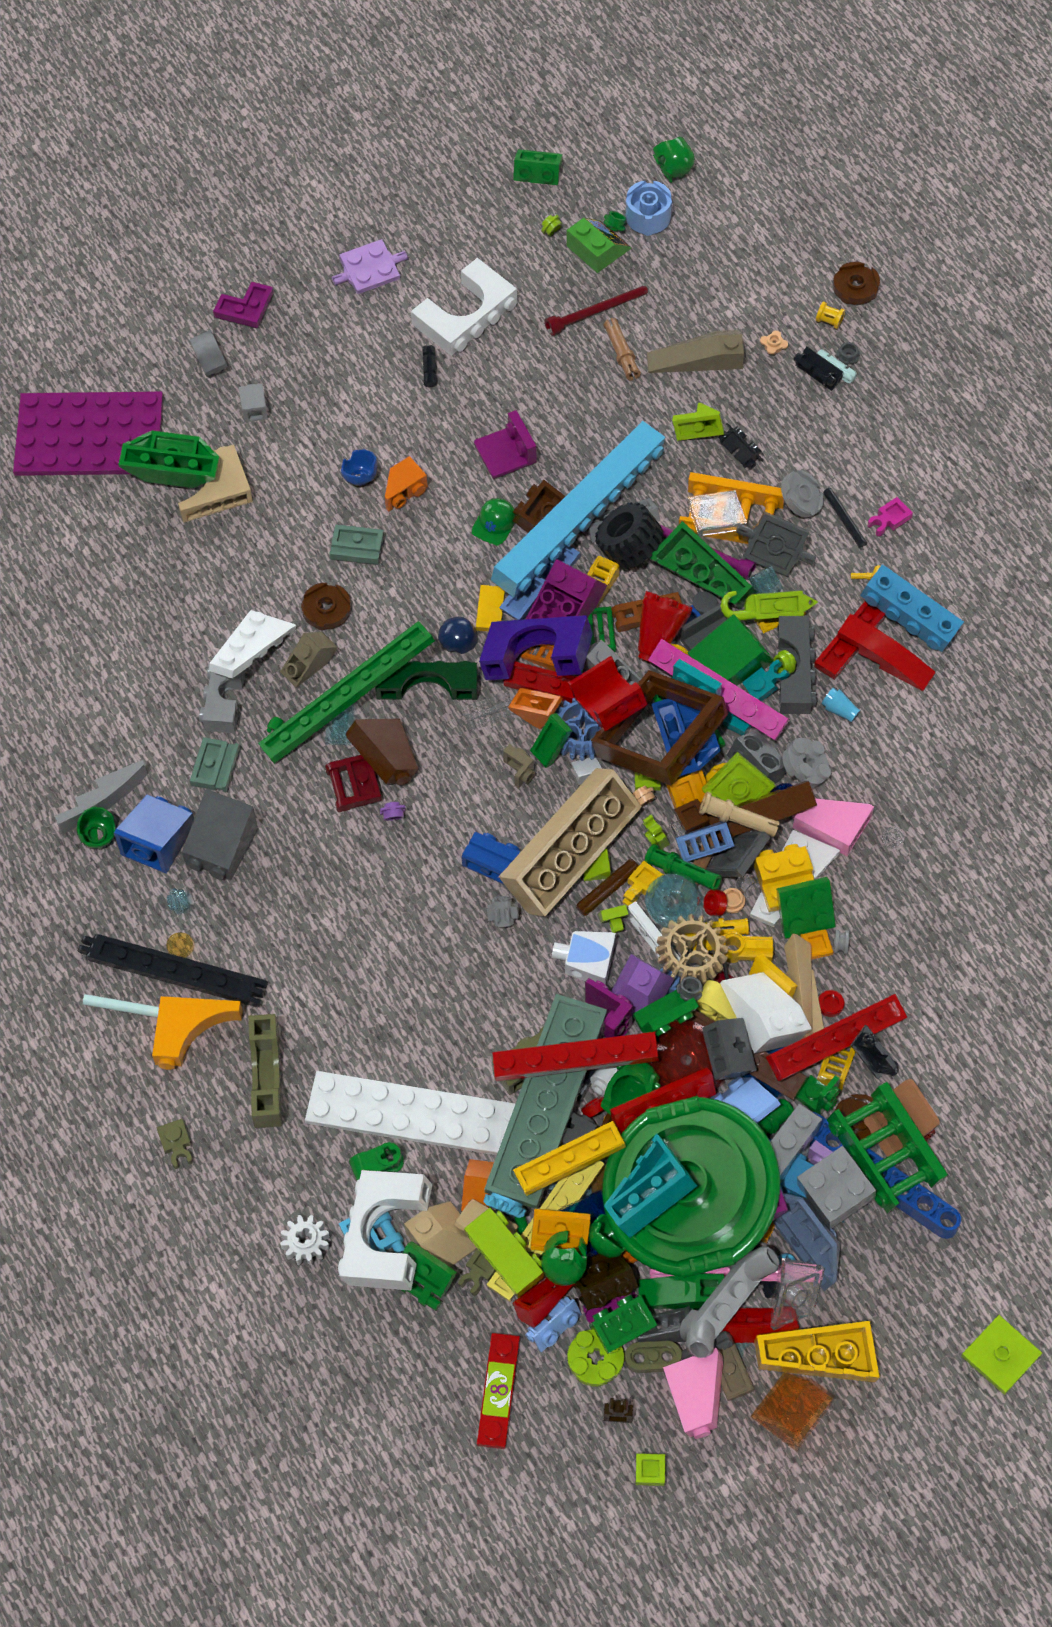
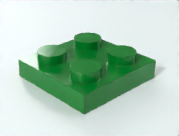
M828 877L776 888L781 928L785 939L790 938L792 934L800 936L801 934L836 927L831 885Z

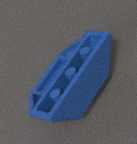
M670 699L652 703L667 753L701 712L700 710ZM715 732L679 776L700 770L720 752Z

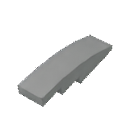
M143 760L95 779L97 789L75 797L77 807L55 816L61 834L77 828L78 819L84 810L91 807H103L108 810L129 794L147 776Z

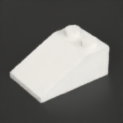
M764 972L722 980L720 982L736 1017L743 1018L749 1043L754 1053L791 1045L799 1041L812 1029L801 1006Z

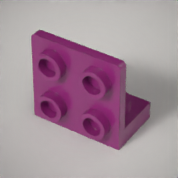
M517 410L508 413V423L505 424V429L474 440V446L493 479L537 463L536 444Z
M588 978L585 982V1002L607 1009V1016L604 1020L605 1038L626 1035L632 1027L633 1005L623 995L617 996L609 991V988L603 982L593 981Z

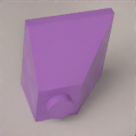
M631 954L611 992L617 996L623 995L631 1002V1005H633V1016L636 1011L664 997L674 979Z

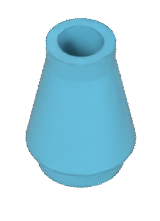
M832 688L821 703L826 707L825 710L841 716L850 722L860 712L840 689Z

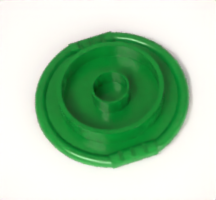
M694 1096L646 1109L643 1114L631 1122L622 1132L621 1137L626 1147L608 1157L602 1183L603 1205H605L624 1177H629L637 1166L636 1161L640 1155L644 1156L653 1144L652 1139L656 1134L670 1147L697 1187L631 1238L617 1226L604 1207L612 1232L619 1243L626 1247V1251L632 1257L647 1267L665 1274L685 1278L736 1265V1262L751 1252L761 1241L770 1227L777 1210L780 1195V1172L775 1151L768 1137L760 1126L746 1113L728 1103L715 1099Z

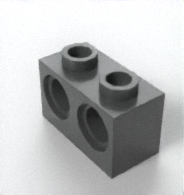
M758 730L737 737L727 753V756L731 759L739 752L772 780L774 784L779 782L786 772L782 756Z

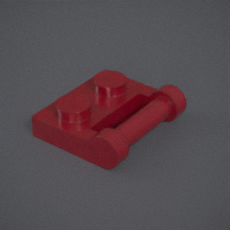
M362 755L333 761L325 765L326 773L328 776L330 775L336 796L335 806L337 812L382 801L374 769ZM347 770L354 795L347 798L340 772Z

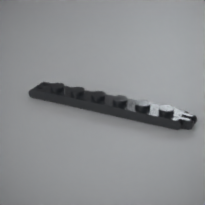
M95 934L93 938L83 936L81 942L88 946L79 945L77 949L79 953L86 955V960L224 999L240 1001L242 1004L253 1007H260L261 1000L254 997L263 998L265 992L259 988L266 989L268 985L266 980L100 934Z

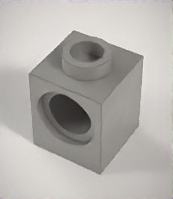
M249 384L239 387L244 423L268 419L263 385Z

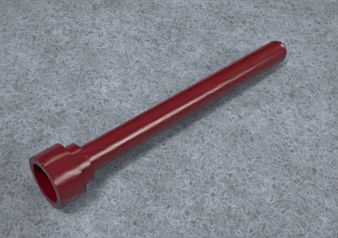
M646 286L638 287L564 317L553 315L544 319L545 327L547 330L551 328V336L561 333L564 326L646 295L648 288Z

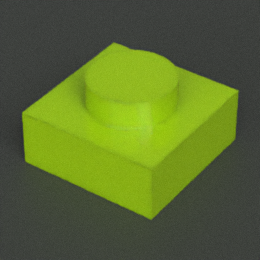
M636 1454V1485L665 1486V1454Z

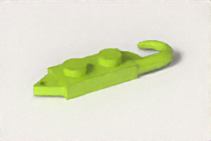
M801 590L752 594L746 599L744 610L732 611L728 607V601L737 592L731 591L724 595L720 606L722 613L727 618L735 614L740 620L779 618V616H804V612L817 604L818 601L803 594Z

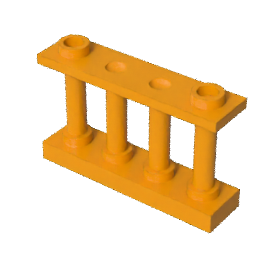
M690 472L688 492L693 494L689 516H680L679 524L683 521L699 536L748 544V537L736 533V529L739 523L747 525L751 505H763L765 512L774 515L775 509H783L785 501L779 487ZM706 495L717 498L713 521L698 519L702 499ZM728 500L741 502L736 526L722 523Z

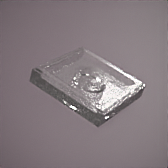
M735 490L687 498V504L699 536L736 531L739 523L747 526V521Z

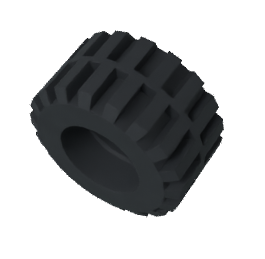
M630 502L624 506H619L617 509L612 510L608 516H605L595 534V542L605 556L619 564V568L627 569L628 567L633 568L637 564H642L653 555L652 553L658 549V544L662 541L663 530L643 504Z

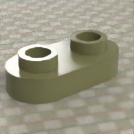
M672 1341L636 1342L626 1349L625 1364L635 1373L664 1372L663 1367L681 1361L682 1352L680 1347ZM669 1353L673 1359L666 1362L662 1359V1355ZM638 1354L642 1355L644 1357V1361L642 1363H636L633 1359L634 1356Z

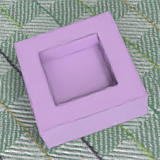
M815 1140L809 1149L808 1158L811 1159V1164L815 1165L830 1155L832 1151Z

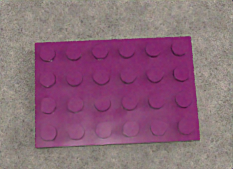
M163 392L20 393L13 467L14 476L131 474L118 465L123 443L132 441L152 430L161 432Z

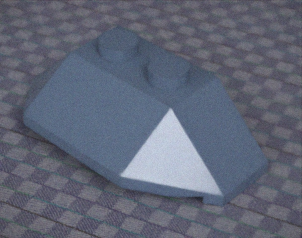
M783 1193L788 1211L772 1222L803 1264H815L817 1266L818 1276L816 1282L825 1291L837 1281L840 1242L837 1240L835 1231L828 1228L807 1198Z

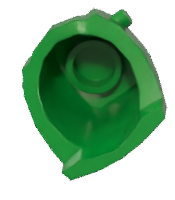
M648 1063L616 1066L618 1071L608 1082L601 1107L611 1115L610 1109L660 1088V1077Z

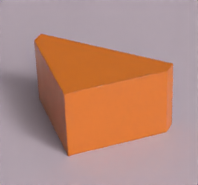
M520 688L508 708L532 726L541 729L549 716L554 714L562 698L557 695Z
M469 1159L464 1175L461 1211L464 1210L472 1199L490 1208L484 1203V1197L487 1194L484 1188L494 1162Z

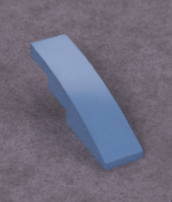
M565 546L558 560L573 566L579 560L581 554L571 546ZM550 561L547 564L546 570L540 577L535 576L532 579L531 585L525 592L520 591L515 597L509 594L499 607L500 610L516 620L525 618L554 562Z

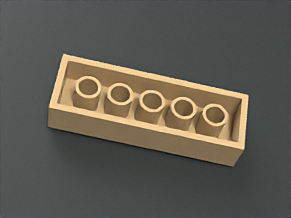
M596 768L500 874V880L526 912L545 917L642 806L614 769Z

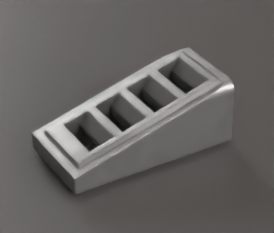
M690 1306L652 1315L657 1325H662V1329L658 1330L656 1326L650 1332H645L638 1336L637 1341L686 1342L680 1336V1325L691 1311Z

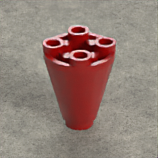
M646 591L642 601L638 658L650 662L648 659L661 639L671 644L690 617L693 607Z

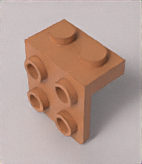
M912 1079L905 1080L893 1090L923 1137L939 1126L940 1121ZM879 1111L863 1119L871 1133L888 1125V1121L882 1112ZM894 1134L879 1142L880 1148L887 1157L903 1148V1144Z

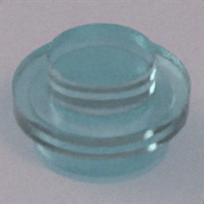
M173 888L170 889V895H167V904L170 910H175L176 914H181L183 910L188 909V900L183 889L177 890Z

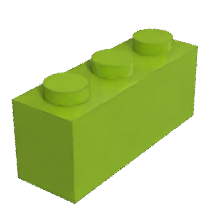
M488 1208L464 1228L465 1234L516 1297L519 1298L544 1278V1273L541 1270V1260L535 1254L530 1256L524 1249L527 1244L517 1232L512 1234L506 1226L509 1222L500 1211L494 1213L491 1208Z

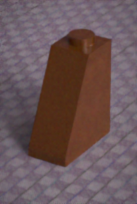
M400 718L355 719L346 732L347 739L385 784L404 785L417 772L418 767Z

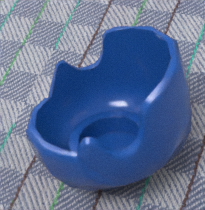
M366 449L354 450L349 460L343 459L341 466L342 477L348 483L358 486L369 483L375 478L377 473V457L373 452Z

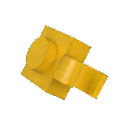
M643 861L628 878L627 883L631 887L624 893L623 897L625 899L622 903L629 906L637 901L641 894L649 897L664 880V874Z

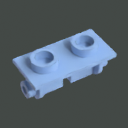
M568 1297L561 1299L549 1312L548 1316L551 1318L549 1321L544 1318L535 1328L531 1326L527 1328L528 1332L525 1336L530 1342L533 1343L535 1341L540 1352L554 1345L558 1337L567 1328H571L577 1323L578 1318L582 1314L575 1300H570Z

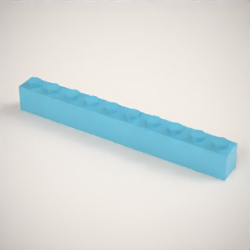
M642 421L494 566L491 581L512 597H515L520 591L525 592L531 585L532 579L535 576L540 577L546 570L547 564L550 561L555 562L561 555L562 549L565 546L570 547L576 540L577 534L580 531L585 532L591 525L592 519L595 516L599 518L606 510V505L610 502L614 503L619 498L621 491L625 487L628 489L635 481L636 476L639 473L643 474L648 469L653 458L657 460L662 455L666 437Z

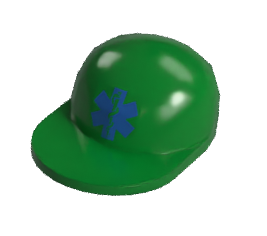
M492 498L486 501L472 527V535L496 546L502 544L515 524L512 521L516 516L513 513L514 507L512 504L501 498Z

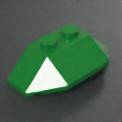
M152 430L132 441L123 443L118 465L123 470L145 482L195 488L215 480L219 455L199 436Z

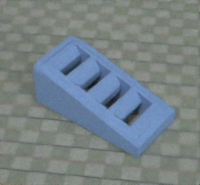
M718 822L675 838L682 859L687 862L734 847L726 822ZM718 830H720L724 842L720 844L715 832ZM710 833L714 846L709 847L706 834ZM699 836L704 848L700 851L695 840ZM686 840H690L694 853L689 854L685 843Z

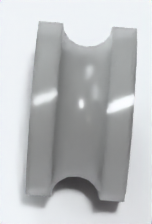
M835 930L834 953L843 951L844 954H847L849 931L845 930L844 933H841L839 930Z

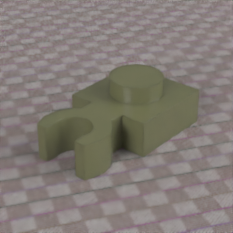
M183 1119L156 1127L165 1154L173 1152L171 1156L173 1167L175 1169L179 1168L177 1159L182 1156L187 1158L189 1164H192L193 1160L190 1152L184 1149V1147L190 1146L191 1143Z
M476 1249L466 1263V1267L471 1270L470 1273L461 1276L458 1282L462 1288L467 1282H474V1286L470 1290L473 1296L480 1292L481 1281L485 1279L489 1282L496 1272L478 1249Z

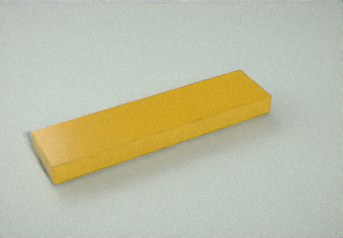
M611 1121L513 1169L525 1195L528 1196L626 1146L614 1122Z

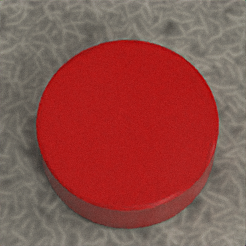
M709 890L703 902L705 912L710 916L723 915L727 908V897L722 890Z
M827 990L821 993L819 996L821 1014L827 1017H836L841 1014L845 1003L843 996L834 990Z
M598 1096L586 1103L581 1108L583 1115L590 1118L604 1110L601 1107L604 1096Z

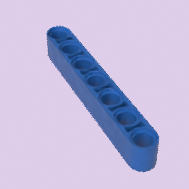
M813 1112L822 1118L819 1132L809 1144L810 1147L815 1140L832 1152L843 1146L839 1138L831 1133L827 1119ZM834 1140L837 1141L839 1146L831 1147L826 1142ZM870 1149L865 1150L874 1164L883 1160V1158ZM894 1166L882 1173L889 1188L909 1177ZM918 1184L909 1189L906 1195L896 1197L899 1202L896 1206L937 1236L949 1239L956 1235L961 1223L960 1213L922 1185ZM925 1203L931 1210L922 1211L917 1205ZM948 1219L954 1226L945 1227L941 1224V1220Z

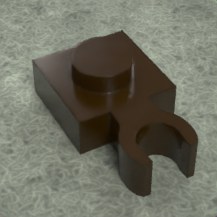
M610 1398L609 1403H604L603 1421L632 1423L633 1405H628V1399L614 1400V1398Z

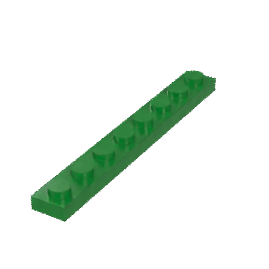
M419 621L261 740L258 743L259 746L275 764L435 642L434 638Z

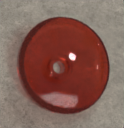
M685 1021L682 1024L674 1022L669 1024L671 1027L669 1031L658 1037L656 1035L659 1061L647 1063L654 1068L656 1074L660 1077L659 1084L661 1087L705 1068L712 1072L715 1090L719 1087L722 1080H715L702 1031V1028L706 1025L695 1021ZM684 1055L691 1057L689 1065L681 1063V1058Z

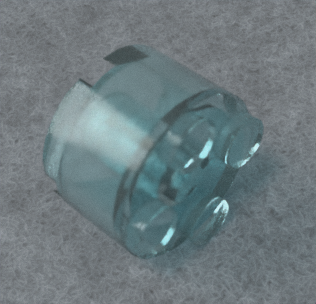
M669 873L658 877L649 885L645 895V905L651 917L657 923L667 927L671 920L677 923L679 916H682L685 921H687L690 914L694 917L701 903L697 884L688 876L680 873ZM675 893L679 903L674 904L672 907L670 906L671 901L667 900V896Z

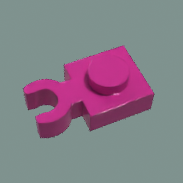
M896 497L879 508L878 516H872L868 520L867 526L871 528L873 525H879L880 527L876 529V536L878 537L885 533L886 527L889 526L894 531L910 520L913 512Z

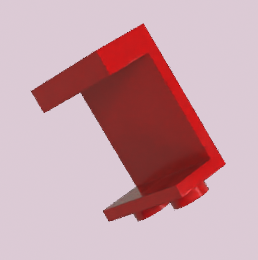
M611 656L568 682L575 700L604 731L609 730L648 705L641 687L636 682L630 685L619 674Z

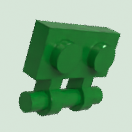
M411 1241L406 1245L402 1254H408L414 1260L416 1269L411 1291H401L404 1293L409 1292L418 1299V1303L424 1307L429 1306L437 1311L442 1302L434 1297V1294L440 1298L443 1297L457 1272ZM414 1280L423 1285L424 1289L414 1283Z

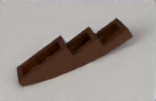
M803 781L783 790L778 789L757 799H749L735 806L778 821L817 806L809 781ZM708 816L709 826L721 822L718 817ZM729 820L726 822L731 837L753 830ZM720 830L715 831L718 841L723 840Z

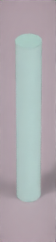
M87 994L83 998V1005L158 1017L159 1007Z

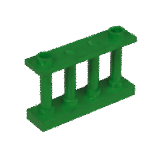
M885 1082L878 1086L871 1094L872 1102L846 1117L837 1109L830 1115L827 1121L831 1133L839 1138L846 1151L875 1188L876 1203L881 1208H884L888 1214L899 1204L896 1199L897 1196L923 1181L927 1182L932 1188L942 1182L948 1174L888 1082ZM877 1111L882 1112L888 1121V1125L858 1140L851 1126ZM893 1134L896 1135L903 1144V1148L874 1164L865 1150ZM907 1158L912 1159L918 1167V1172L889 1188L881 1173Z

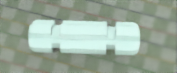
M823 349L818 351L819 355L843 371L842 380L849 384L855 380L856 371L850 367L847 369V365L832 355L829 357V353Z

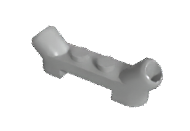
M763 1245L749 1252L745 1257L736 1262V1265L728 1266L731 1270L698 1311L692 1309L680 1325V1336L686 1341V1349L690 1354L698 1358L710 1356L713 1353L715 1338L764 1277L778 1270L779 1259L771 1248Z

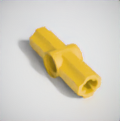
M728 932L724 935L726 942L723 945L738 947V950L735 951L728 949V952L724 954L727 956L726 962L754 961L756 955L760 954L766 956L770 961L773 960V937L742 936L738 932ZM704 939V948L708 951L712 950L709 942ZM698 943L694 946L693 951L696 950Z

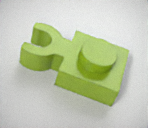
M649 815L645 818L643 825L647 832L644 833V836L651 845H659L660 849L669 846L670 843L653 816Z

